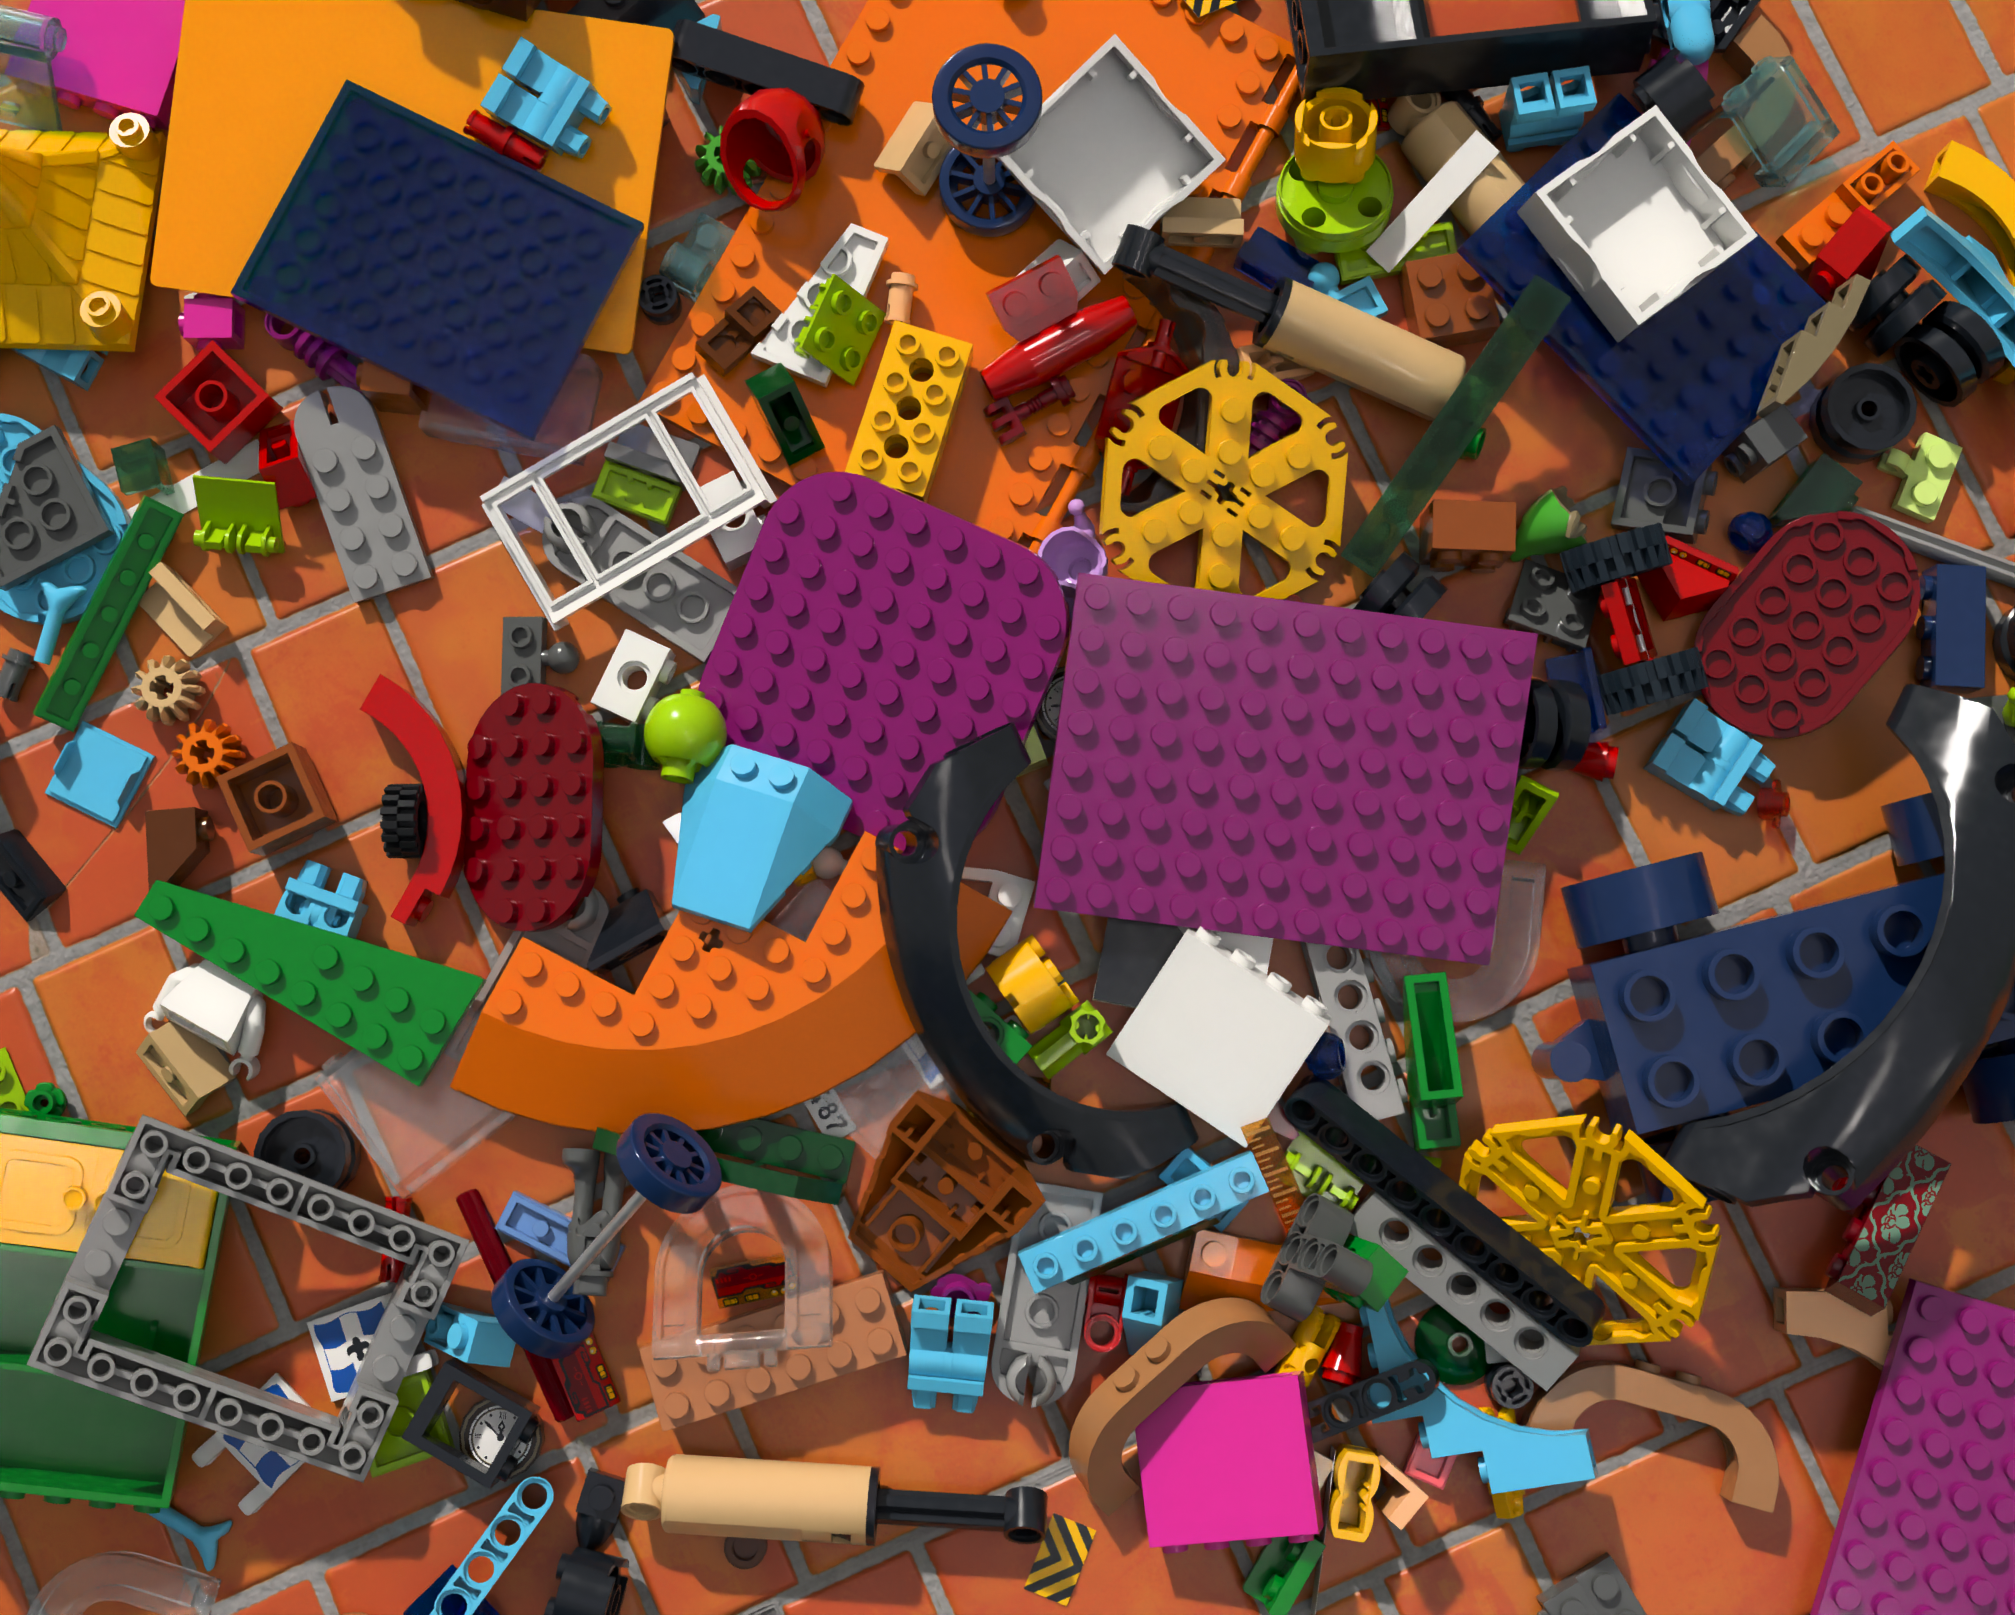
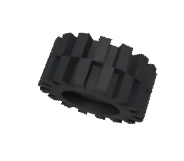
M388 784L384 789L385 795H382L383 807L380 808V814L382 815L380 829H383L381 840L384 842V852H387L386 856L388 858H421L428 822L423 784Z

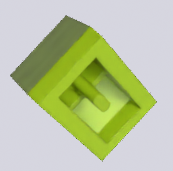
M1524 775L1517 777L1507 849L1518 855L1521 854L1558 799L1559 793Z

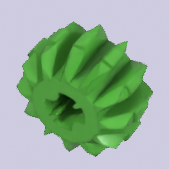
M720 125L718 128L719 136L714 137L711 133L705 132L704 138L707 145H696L695 151L700 158L694 162V166L697 172L703 173L701 181L704 186L707 187L714 184V190L719 195L724 192L726 187H729L732 195L737 196V193L726 177L721 162L720 140L724 126ZM749 159L746 162L743 170V177L750 188L753 186L750 176H760L762 172L753 159Z

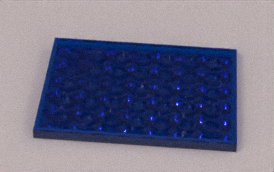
M346 79L232 288L231 294L234 298L534 442L642 235L644 224Z
M1619 92L1459 247L1457 252L1664 464L1688 486L1758 416L1756 412L1781 345L1800 330H1804L1809 316L1827 303L1755 231L1758 236L1737 254L1617 343L1521 219L1517 211L1537 190L1579 160L1597 153L1613 135L1642 115Z

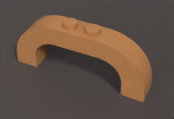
M1762 14L1734 38L1721 56L1741 76L1747 87L1749 95L1747 112L1696 159L1707 177L1723 191L1735 181L1736 177L1732 174L1741 165L1746 170L1749 169L1765 153L1761 147L1784 120L1794 95L1795 70L1790 51L1779 32Z
M1233 1297L1219 1298L1203 1302L1184 1311L1164 1326L1111 1374L1082 1406L1073 1424L1069 1440V1458L1075 1475L1099 1508L1107 1516H1110L1140 1489L1122 1464L1124 1445L1130 1434L1140 1423L1211 1360L1229 1353H1241L1251 1357L1267 1373L1297 1346L1296 1343L1263 1307L1250 1300Z
M1639 1359L1635 1360L1634 1366L1608 1360L1579 1362L1570 1365L1547 1391L1539 1386L1523 1412L1520 1426L1548 1430H1571L1579 1416L1591 1405L1605 1400H1620L1708 1424L1721 1438L1726 1452V1468L1719 1495L1733 1503L1770 1513L1774 1511L1779 1487V1468L1776 1452L1766 1429L1757 1417L1743 1404L1715 1389L1701 1385L1702 1377L1679 1370L1676 1371L1675 1377L1660 1374L1661 1366Z

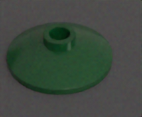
M1439 1304L1430 1308L1420 1319L1414 1337L1415 1352L1419 1359L1428 1360L1436 1366L1441 1382L1450 1385L1469 1384L1483 1377L1492 1367L1493 1363L1488 1364L1486 1362L1485 1341ZM1456 1337H1464L1466 1340V1347L1461 1352H1455L1452 1348V1342Z

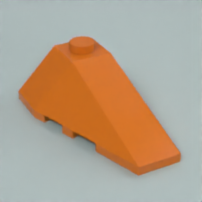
M1209 1228L1192 1234L1183 1276L1184 1281L1179 1309L1188 1310L1206 1301L1233 1297L1250 1300L1263 1307L1266 1311H1275L1261 1302L1260 1295L1264 1282L1283 1244L1223 1231L1220 1232ZM1322 1290L1315 1305L1345 1303L1346 1301L1338 1302Z

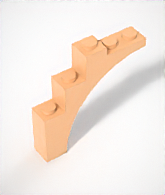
M1773 1287L1774 1330L1785 1334L1822 1338L1840 1344L1867 1359L1882 1372L1894 1331H1888V1325H1891L1893 1321V1307L1890 1300L1885 1309L1873 1316H1869L1824 1291L1825 1288Z

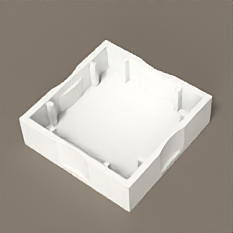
M1116 34L1101 46L1042 104L1039 125L1029 141L1015 152L997 158L1073 244L1084 252L1091 264L1103 275L1113 267L1112 261L1127 224L1138 225L1150 230L1174 205L1183 201L1226 160L1192 120L1168 101L1157 85L1155 78Z
M1657 105L1613 135L1597 153L1579 160L1537 190L1517 211L1521 219L1617 343L1737 254L1758 236L1723 190L1714 184L1703 172L1692 150Z

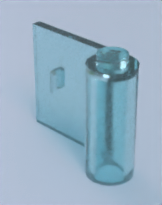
M0 4V122L43 132L62 131L51 61L57 56L58 52L64 50L67 42L66 30L62 27L61 21L58 18Z

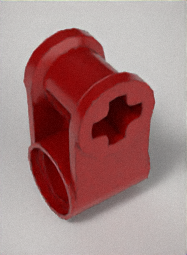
M1098 1274L1089 1278L1082 1335L1086 1344L1094 1351L1099 1353L1109 1352L1120 1342L1123 1328L1122 1312L1128 1275L1130 1274H1125L1124 1277ZM1103 1287L1118 1290V1292L1112 1293L1107 1291H1101L1099 1290V1288ZM1101 1320L1109 1322L1113 1327L1112 1338L1104 1344H1098L1090 1337L1092 1325Z

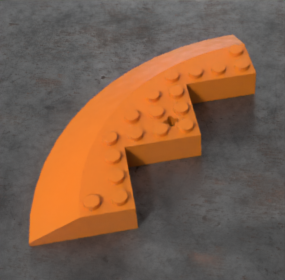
M864 831L806 942L765 920H762L749 933L680 910L635 994L590 972V970L539 943L522 937L479 1016L450 1088L499 1110L554 1126L596 1132L597 1127H602L623 1134L638 1116L647 1113H658L673 1117L685 1123L694 1131L716 1129L772 1115L816 1098L868 1070L916 1033L903 1004L885 942L877 886L876 836ZM894 846V849L897 851V853L901 854L904 852L903 850ZM960 882L957 905V937L960 960L966 981L986 957L1013 911ZM716 931H720L718 938L723 942L720 949L713 947L710 952H707L708 944L704 942L708 934L714 935Z

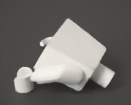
M207 959L170 974L153 1004L154 1011L148 1012L144 1017L143 1022L146 1031L151 1033L156 1030L152 1025V1017L162 1021L166 1016L170 1021L233 1056L238 1050L241 1056L232 1061L229 1066V1072L232 1076L239 1073L241 1063H244L249 1069L246 1080L249 1081L256 1077L260 1072L261 1065L255 1056L260 1052L265 1032L266 1002L263 999L262 992Z

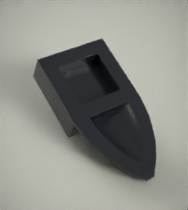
M592 1467L588 1470L576 1508V1536L579 1547L596 1551L612 1534L621 1513L626 1478Z

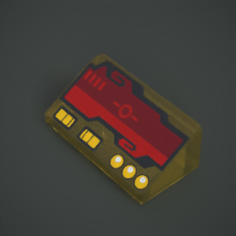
M793 1250L715 1266L709 1269L719 1309L801 1292Z

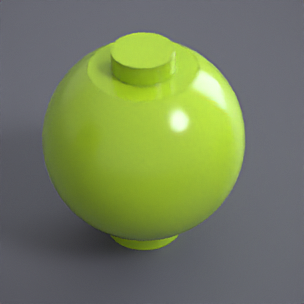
M681 689L680 694H672L660 700L651 709L644 725V742L649 755L655 762L663 765L661 778L674 783H694L695 773L699 772L702 765L706 768L710 766L727 741V727L722 713L713 702L705 699L704 692L695 689Z

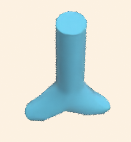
M39 581L47 598L48 612L37 645L34 661L50 665L64 615L70 606L87 592V589L83 586L58 588L51 581Z
M171 1507L169 1509L161 1508L159 1513H147L190 1539L202 1557L207 1572L214 1568L217 1558L218 1539L229 1532L233 1523L232 1520L213 1526H201Z

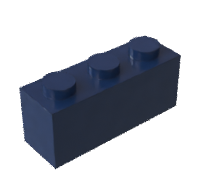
M1936 564L1923 571L1919 577L1922 611L1917 621L1916 635L1921 640V656L1918 657L1916 662V677L1918 680H1921L1920 686L1948 693L1970 694L1985 688L1986 566Z

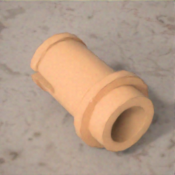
M893 272L891 279L886 281V286L890 289L886 316L884 318L885 323L893 325L894 321L897 320L910 324L913 292L918 290V284L915 283L916 277L914 275L904 272Z

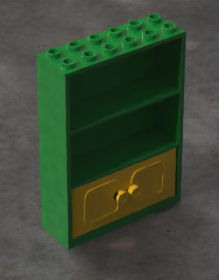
M0 1108L1 1498L23 1499L26 1494L44 1495L43 1501L53 1504H68L71 1498L89 1500V1506L100 1509L115 1508L116 1503L134 1505V1511L149 1514L159 1513L161 1508L169 1509L173 1499L188 1421L27 1365L50 1309L120 1158L136 1128L135 1126ZM201 1136L240 1151L241 1141ZM165 1169L156 1195L140 1223L111 1286L109 1297L98 1321H95L92 1329L199 1367L231 1197L167 1173Z

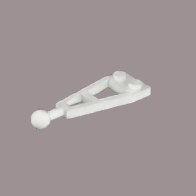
M826 846L812 863L817 876L823 879H832L842 874L849 860L843 859L842 854L837 849ZM964 867L961 880L992 883L988 898L1013 911L987 953L999 957L1018 943L1035 881L998 870Z

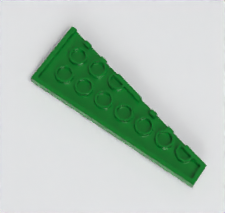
M161 880L155 881L134 914L135 917L418 1087H422L487 981L478 975Z

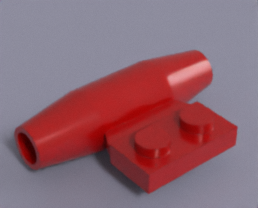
M1056 255L985 293L1003 330L1019 342L979 373L994 401L1043 385L1052 377L1059 376L1100 354L1138 324L1136 316L1124 295L1077 310V289L1061 256Z

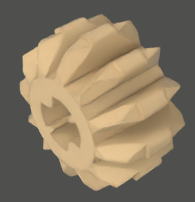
M170 655L163 656L161 664L153 659L147 660L149 672H135L136 677L142 680V684L130 688L133 694L141 696L134 704L136 708L141 711L147 710L146 718L148 720L156 722L161 719L162 723L168 726L174 724L176 717L184 722L190 721L187 709L189 707L194 710L202 709L200 703L194 701L195 696H201L206 693L205 688L195 685L202 678L201 673L196 670H190V662L184 659L176 662L175 658ZM169 684H172L174 686L172 694L166 692L168 697H165L163 695L165 687L170 689Z

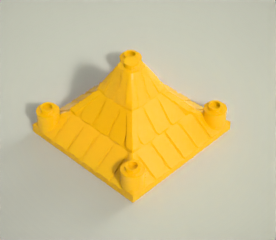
M126 113L118 116L111 123L109 133L43 132L40 130L8 131L7 129H0V348L135 352L167 139L163 132L152 131L147 120L140 114Z

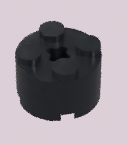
M1673 48L1633 80L1635 89L1632 90L1633 93L1630 96L1643 113L1657 105L1681 138L1687 143L1724 114V110L1721 104L1713 109L1709 101L1716 96L1713 90L1687 58L1681 63L1676 60L1680 51L1677 48Z
M582 1547L575 1548L571 1555L563 1553L556 1570V1579L561 1580L556 1597H550L544 1615H619L628 1582L627 1577L620 1576L621 1567L629 1568V1560Z

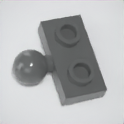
M503 617L501 695L522 684H546V666H550L553 671L560 674L574 671L580 661L578 649L573 644L563 641L555 643L547 650L548 619L544 617Z

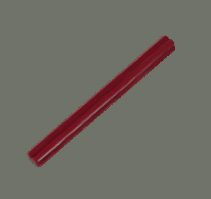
M470 1189L458 1195L456 1202L495 1285L512 1263L497 1230L494 1229V1223L479 1190ZM523 1348L555 1421L563 1422L575 1416L551 1358L538 1356Z

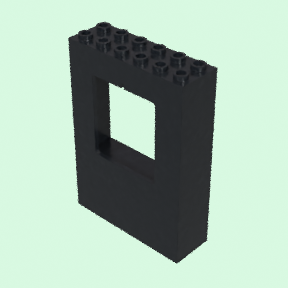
M1285 0L1301 100L1306 99V103L1316 97L1317 91L1331 87L1350 88L1363 94L1362 100L1506 86L1509 85L1511 77L1547 72L1550 78L1552 71L1588 65L1591 77L1639 72L1645 54L1650 53L1653 30L1657 29L1660 24L1658 3H1653L1652 0H1575L1579 22L1430 37L1423 0Z

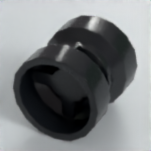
M651 275L642 281L639 304L646 318L657 325L673 323L682 311V301L674 283L663 275Z
M1511 1362L1494 1363L1484 1376V1386L1488 1395L1506 1408L1517 1409L1523 1407L1530 1401L1533 1395L1534 1384L1532 1379Z

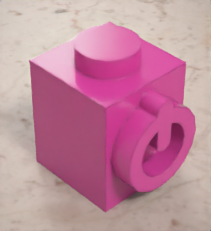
M197 293V295H194V299H184V312L179 314L178 319L179 331L183 338L198 352L205 348L212 340L222 349H244L245 310L234 298Z

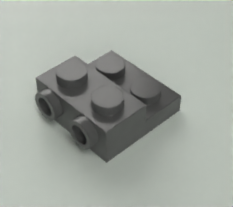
M1627 447L1611 520L1612 528L1630 531L1661 523L1665 536L1668 535L1683 543L1696 544L1698 534L1705 535L1709 524L1710 511L1703 510L1706 495L1714 496L1718 481V472L1712 471L1710 457Z
M1607 1552L1536 1596L1543 1608L1537 1612L1538 1615H1647L1611 1555Z

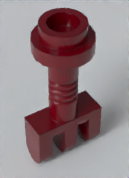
M1065 374L1059 378L1057 376L1049 379L1052 384L1051 387L1015 407L1012 406L1008 397H1004L983 409L986 418L995 416L1000 412L1003 413V416L990 424L994 432L1000 431L1007 426L1011 428V430L998 437L1001 446H1005L1027 434L1021 421L1032 416V413L1035 414L1059 400L1063 407L1071 404L1069 400L1076 395Z

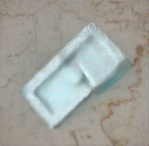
M701 212L682 244L678 241L675 242L667 251L660 266V275L668 277L674 283L679 294L696 302L736 231Z

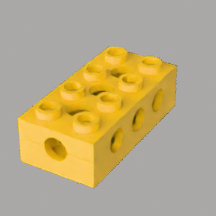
M897 320L894 321L845 472L874 479L927 503L973 361L972 343ZM921 372L932 376L925 382H918L913 379L916 374ZM906 410H915L919 413V416L913 420H905L900 417ZM901 447L908 451L906 455L897 459L887 455L891 449Z

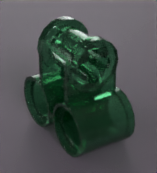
M596 720L603 743L604 768L627 767L638 770H661L662 765L655 762L646 749L644 742L645 724L631 722L630 725L623 726L605 722L604 720Z

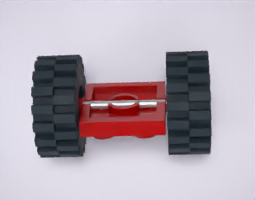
M1661 523L1605 537L1559 554L1571 594L1601 586L1603 594L1599 595V603L1606 619L1611 618L1615 634L1611 635V644L1615 656L1618 659H1623L1624 666L1635 662L1639 663L1595 676L1607 716L1709 687L1698 647L1654 659L1658 654L1635 578H1630L1673 563Z

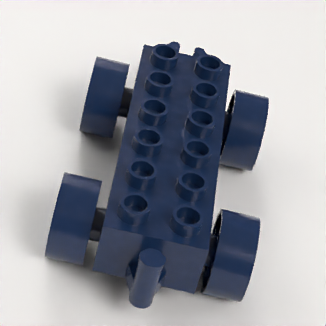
M1932 792L1881 806L1898 867L1941 856L1945 864L1944 837L1937 804ZM1703 852L1684 855L1563 887L1561 892L1577 949L1621 939L1625 954L1567 969L1581 1021L1553 1042H1544L1538 1045L1531 1057L1532 1067L1540 1077L1549 1080L1578 1082L1582 1079L1598 1081L1612 1132L1616 1124L1622 1125L1623 1133L1626 1134L1631 1129L1636 1135L1673 1126L1674 1129L1642 1139L1664 1159L1682 1126L1696 1121L1729 1116V1111L1771 1101L1796 1090L1826 1072L1853 1051L1883 1021L1903 995L1924 957L1934 932L1942 901L1945 872L1682 940L1679 937L1677 924L1720 913ZM2015 986L2004 1012L1986 1044L1997 1042L1998 1045L1983 1049L1962 1083L1972 1121L1976 1124L2015 1120ZM1637 1161L1648 1204L1671 1201L1673 1199L1672 1191L1644 1165ZM1702 1193L1705 1197L1708 1198L1707 1202L1718 1200L1714 1197Z

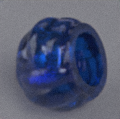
M1744 512L1732 519L1728 526L1727 535L1732 545L1738 551L1744 554L1758 553L1773 536L1772 524L1766 515L1762 513Z
M1324 1032L1305 1060L1308 1069L1316 1077L1323 1080H1331L1337 1078L1345 1071L1346 1054L1344 1043L1341 1038L1333 1033Z

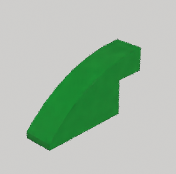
M1446 972L1404 976V1042L1414 1150L1418 1153L1456 1150L1461 1146L1456 1103L1464 1096Z

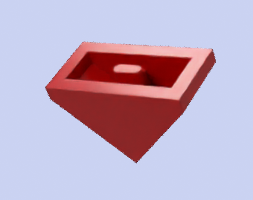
M1670 554L1673 561L1672 564L1637 575L1663 622L1709 610L1730 583L1729 580L1673 554Z

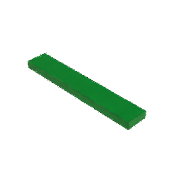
M143 495L33 711L35 716L74 732L152 579L148 572L161 561L184 514Z

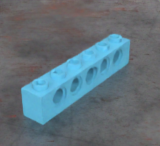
M1247 1150L1018 1251V1256L1036 1294L1267 1193L1269 1189L1253 1152Z

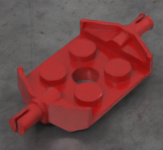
M1160 318L1154 342H1148L1147 346L1126 349L1117 353L1094 438L1102 453L1105 451V437L1121 446L1122 440L1114 438L1109 430L1111 427H1115L1123 433L1129 430L1130 420L1121 414L1123 409L1131 410L1129 402L1133 401L1137 396L1141 397L1190 372L1177 354L1171 351L1172 347L1170 344L1176 322ZM1181 397L1165 404L1159 412L1160 422L1171 431ZM1137 459L1127 461L1123 467L1121 495L1129 497L1135 473L1138 470L1149 467Z

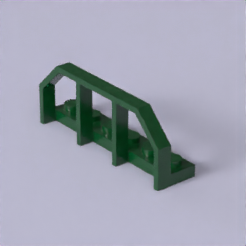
M759 1118L716 1129L696 1131L707 1142L713 1152L756 1161L748 1165L716 1157L722 1173V1182L821 1203L839 1205L843 1202L857 1141ZM597 1127L592 1148L617 1156L616 1146L622 1134ZM769 1164L838 1181L830 1182L795 1176L766 1169V1165Z

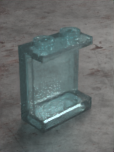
M1768 56L1758 61L1752 67V74L1742 84L1732 87L1723 96L1724 101L1721 103L1724 114L1718 117V119L1730 118L1758 159L1761 167L1753 175L1761 187H1786L1840 134V131L1792 56L1774 58Z

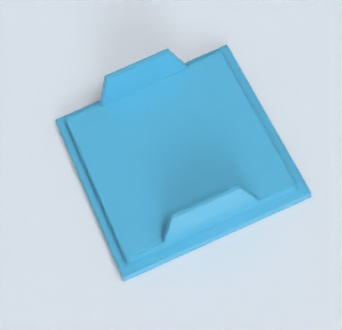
M82 721L73 740L65 744L53 767L55 774L45 793L118 829L155 756Z

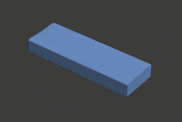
M517 1190L513 1191L494 1229L571 1267L567 1256L568 1224L572 1221V1218ZM620 1243L616 1263L613 1269H611L613 1272L626 1248V1245Z

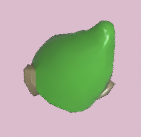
M1565 486L1549 489L1538 497L1523 515L1516 534V551L1510 556L1513 562H1519L1532 555L1562 553L1588 543L1584 535L1587 526L1580 522L1578 510L1570 511L1575 502L1567 496V488Z

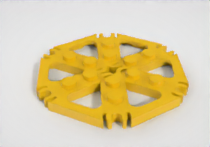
M1211 360L1129 402L1128 404L1135 406L1141 415L1138 416L1133 410L1123 409L1121 414L1130 420L1129 430L1125 433L1115 427H1111L1109 430L1114 438L1122 440L1121 446L1105 437L1099 534L1102 535L1107 530L1116 528V533H1110L1101 540L1103 545L1106 546L1115 541L1120 542L1122 545L1121 553L1111 559L1112 564H1123L1129 558L1131 559L1130 563L1125 567L1116 570L1131 580L1168 584L1150 571V557L1157 551L1199 530L1195 588L1242 594L1239 589L1242 536L1244 532L1288 562L1290 567L1289 575L1286 579L1254 596L1283 600L1318 582L1312 579L1305 570L1308 569L1313 574L1323 576L1325 571L1317 566L1316 557L1322 552L1332 558H1335L1337 555L1332 547L1324 545L1325 539L1332 542L1335 547L1340 548L1348 461V452H1343L1335 458H1332L1331 453H1338L1346 446L1344 441H1338L1333 445H1329L1326 442V434L1337 427L1336 423L1325 422L1317 427L1319 422L1324 418L1331 417V415L1255 362L1251 363L1252 372L1250 379H1247L1250 374L1249 361H1240L1238 374L1232 377L1227 372L1228 360H1219L1216 365L1218 377H1215L1214 366L1216 360ZM1197 388H1203L1209 392L1205 454L1165 427L1159 419L1160 409L1165 404ZM1267 392L1300 416L1301 427L1293 434L1249 456L1253 400L1257 394ZM1131 459H1137L1182 490L1132 517L1126 516L1120 507L1123 467ZM1214 470H1216V471H1218L1219 473H1221V477H1219L1217 474H1215V473H1214ZM1314 470H1321L1328 477L1326 516L1324 522L1317 527L1307 525L1266 495ZM1207 481L1220 486H1225L1229 482L1231 484L1229 492L1233 495L1232 498L1241 504L1238 505L1233 501L1222 500L1219 504L1216 501L1219 494L1214 491L1215 488L1209 485ZM1243 488L1250 494L1247 496L1240 489ZM1202 491L1203 493L1208 495V497L1206 498L1205 496L1200 494V492ZM1228 509L1234 514H1236L1235 517L1228 513L1226 510Z
M1587 1114L1495 1124L1492 1129L1489 1128L1481 1139L1488 1147L1476 1139L1464 1154L1459 1186L1477 1199L1481 1176L1486 1175L1528 1213L1526 1215L1499 1218L1548 1257L1553 1258V1261L1592 1292L1594 1291L1596 1277L1598 1276L1642 1316V1318L1602 1320L1589 1345L1670 1341L1672 1337L1677 1338L1680 1335L1684 1326L1677 1319L1683 1321L1689 1328L1694 1326L1695 1321H1698L1701 1316L1722 1237V1235L1717 1236L1720 1226L1719 1224L1707 1225L1700 1221L1708 1220L1713 1210L1711 1205L1706 1204L1708 1198L1631 1129L1627 1131L1624 1142L1620 1140L1623 1134L1622 1125L1616 1124L1612 1134L1607 1135L1598 1128L1600 1117L1594 1116L1585 1129L1584 1119ZM1554 1136H1567L1574 1140L1576 1152L1568 1189L1524 1150L1523 1141ZM1627 1159L1640 1162L1672 1191L1673 1199L1669 1202L1612 1207L1622 1162ZM1576 1227H1580L1583 1233H1590L1589 1238H1585L1581 1232H1575ZM1678 1248L1694 1249L1697 1258L1690 1284L1683 1287L1672 1284L1638 1252Z

